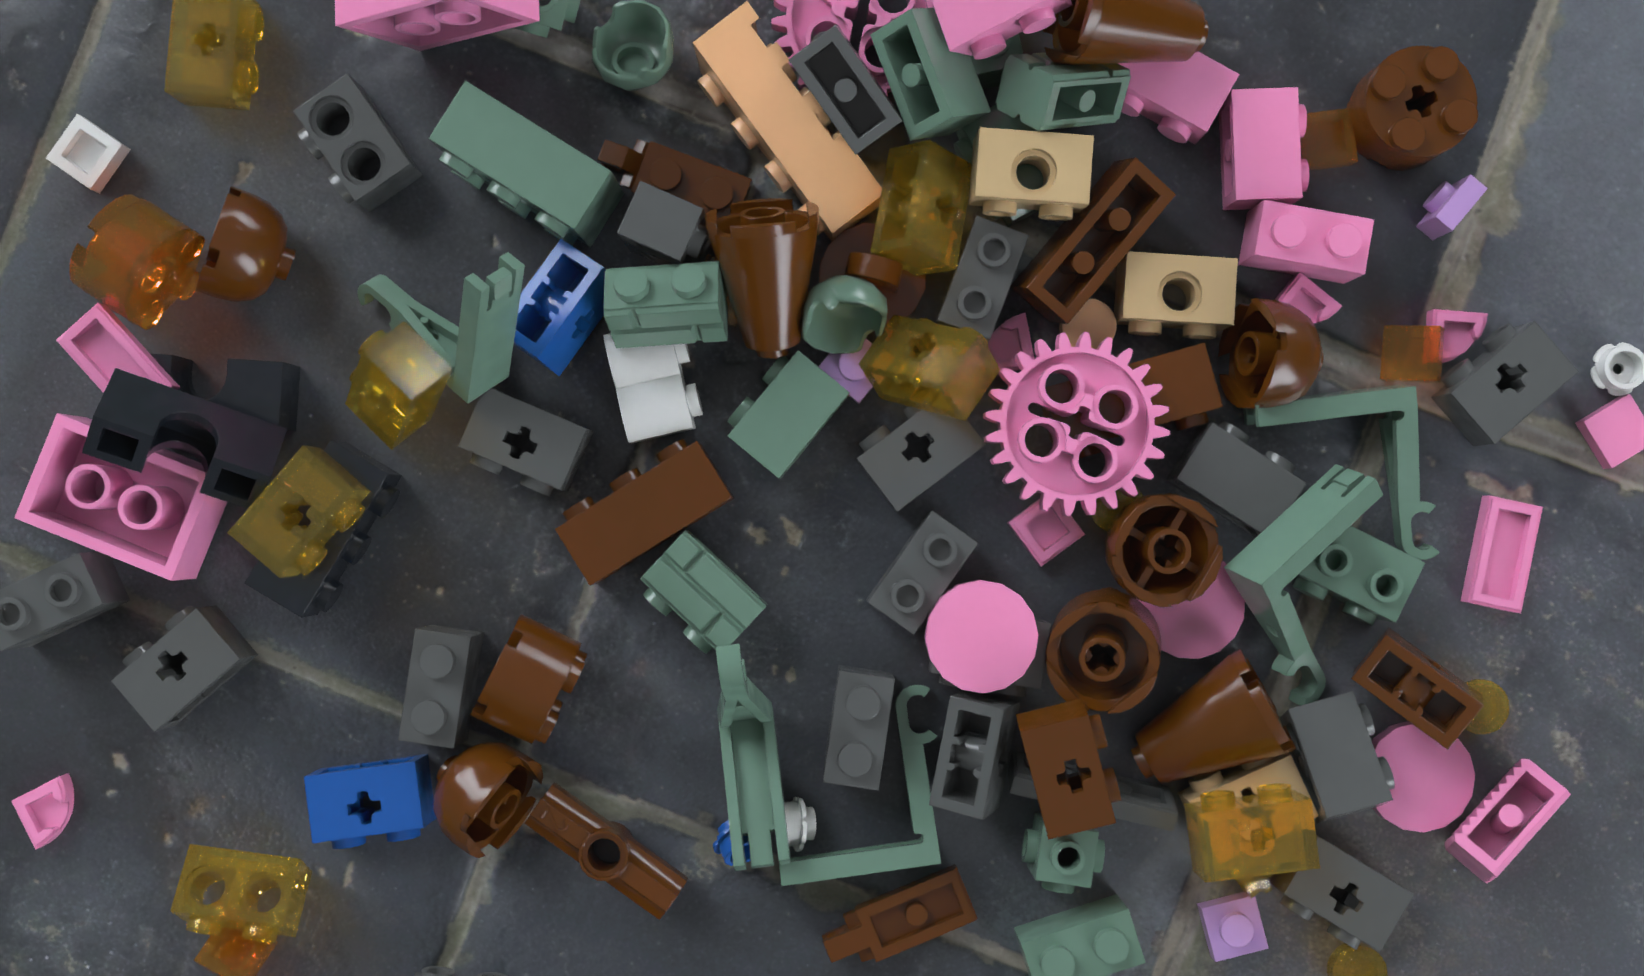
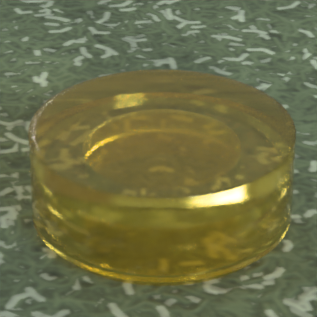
M1345 943L1341 944L1331 953L1327 963L1328 976H1388L1384 959L1379 953L1364 943H1360L1357 950Z

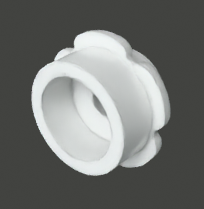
M1624 342L1618 343L1617 346L1606 344L1594 354L1593 361L1595 366L1591 368V378L1598 388L1607 389L1610 395L1623 396L1633 391V388L1639 386L1644 381V354L1636 347ZM1615 364L1621 366V372L1619 374H1616L1613 371V367Z
M794 797L791 802H784L789 846H793L796 852H800L803 850L806 840H814L816 815L813 807H806L802 798Z

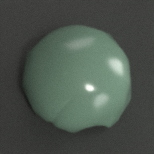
M645 0L620 1L613 5L610 19L603 26H596L594 28L592 62L605 82L627 91H635L658 83L671 68L674 54V36L671 23L660 7Z
M848 275L830 277L815 285L806 296L803 308L802 338L814 349L832 354L859 352L869 333L875 331L876 336L880 337L882 335L888 314L887 298L876 286L864 278Z

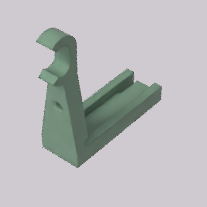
M509 252L499 257L498 270L487 276L485 282L474 273L464 278L459 327L414 300L385 275L379 274L358 287L357 294L360 304L366 305L376 299L385 306L391 316L389 325L393 333L401 329L451 390L466 403H470L509 377L525 265Z
M1391 385L1307 395L1289 404L1276 407L1259 408L1260 405H1255L1256 409L1243 408L1244 425L1256 424V427L1386 412L1385 416L1378 418L1391 501L1395 545L1397 549L1419 560L1431 559L1440 553L1433 546L1425 543L1415 547L1412 539V517L1418 512L1429 514L1436 507L1432 503L1420 500L1416 386Z
M1337 464L1224 567L1232 583L1279 652L1271 668L1285 676H1294L1296 671L1300 669L1302 673L1301 683L1295 689H1292L1289 695V700L1299 706L1315 702L1320 698L1325 688L1326 678L1309 646L1289 592L1282 589L1383 496L1376 478L1371 476L1365 477L1364 474L1349 468L1345 470L1343 466Z
M740 644L717 646V665L722 689L717 712L733 867L735 871L747 869L743 836L747 835L752 869L774 866L771 832H775L780 865L791 864L772 702L746 676L745 661L741 659Z
M924 685L909 686L899 693L895 702L912 831H914V834H921V837L915 840L791 857V864L780 865L779 863L782 886L941 864L933 806L929 805L931 792L923 744L934 740L937 735L929 729L923 733L913 732L909 726L907 712L908 700L915 695L925 697L930 691L929 687Z

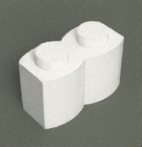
M611 333L603 335L628 442L637 443L696 429L694 417L703 415L696 383L686 385L681 364L690 362L687 344L616 348Z

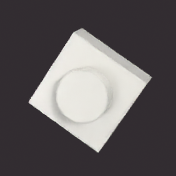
M76 114L46 159L90 190L100 194L131 149L85 117Z

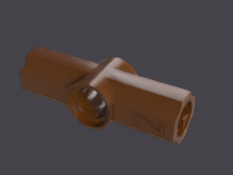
M555 782L550 786L524 823L579 862L581 869L588 877L597 881H606L659 920L670 908L688 880L686 875L635 840L625 825L607 820ZM601 838L614 841L619 847L620 859L612 863L600 860L595 855L593 849L594 841Z

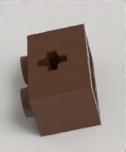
M1389 627L1356 667L1351 678L1447 750L1484 706L1482 694Z
M1082 698L1016 714L1048 840L1115 824L1116 820L1111 803L1122 801L1113 767L1102 769L1098 750L1107 748L1108 744L1100 715L1089 716ZM1075 759L1078 772L1067 774L1064 761Z

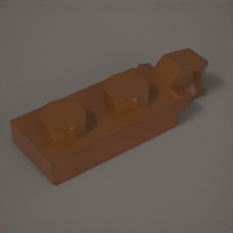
M605 139L597 159L605 168L623 174L620 186L631 190L633 196L639 182L642 181L703 208L705 214L717 208V218L730 215L731 203L746 201L753 184L751 178L653 141L648 143L637 139L634 148L631 149Z
M954 864L854 906L855 909L843 914L846 924L823 934L822 942L831 963L857 952L862 962L874 958L876 962H879L974 922L978 918L960 873Z

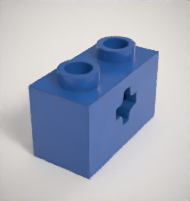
M560 239L521 292L514 345L557 376H560L604 316L606 269L563 239Z
M428 754L320 768L304 776L312 843L331 841L332 849H346L365 844L366 836L385 833L388 842L404 841L421 836L420 829L436 819L433 810L434 797ZM368 795L372 801L380 800L381 809L375 812L373 806H363V798Z

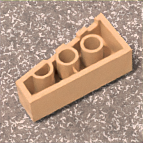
M746 1L693 42L699 68L703 75L697 82L715 107H718L723 102L736 118L730 125L739 139L749 150L756 145L769 160L764 169L782 193L791 189L803 204L797 210L807 212L806 201L814 203L819 207L820 220L817 236L824 231L832 242L844 230L853 227L882 205L885 192L859 155L854 154L840 132L837 131L832 135L827 129V126L831 123L830 118L811 91L806 87L799 91L796 89L793 82L797 80V77L789 64V58L777 42L765 46L757 34L756 21L759 19V16L749 2Z

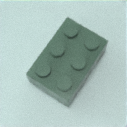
M467 81L463 83L429 137L443 152L438 160L450 168L451 173L477 190H480L485 182L489 185L486 190L498 198L497 201L524 219H526L530 211L535 213L537 216L534 220L545 227L544 231L557 240L563 239L572 246L578 240L591 248L625 194L609 169Z

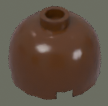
M233 186L230 187L209 245L206 265L203 264L196 286L197 292L233 302L249 301L265 294L273 283L274 278L286 281L296 250L286 247L288 227L282 214L270 202L252 193Z
M1254 298L1250 299L1252 301L1250 305L1239 304L1235 307L1234 325L1223 330L1219 343L1218 357L1230 353L1229 375L1219 374L1220 384L1227 400L1237 408L1256 409L1255 405H1260L1259 408L1276 407L1299 400L1307 393L1317 378L1324 360L1320 337L1311 318L1293 305L1278 300Z
M1171 493L1142 496L1125 505L1112 520L1105 539L1107 565L1114 580L1133 598L1158 607H1173L1171 605L1179 604L1185 600L1191 602L1204 594L1216 580L1223 560V546L1218 545V534L1215 527L1218 528L1214 517L1200 503Z
M499 742L480 743L467 748L458 755L448 758L437 773L436 781L438 784L435 789L433 807L442 832L455 845L476 858L485 856L480 849H483L488 844L499 849L521 827L537 800L532 796H526L532 787L533 779L542 785L543 771L541 764L521 751Z

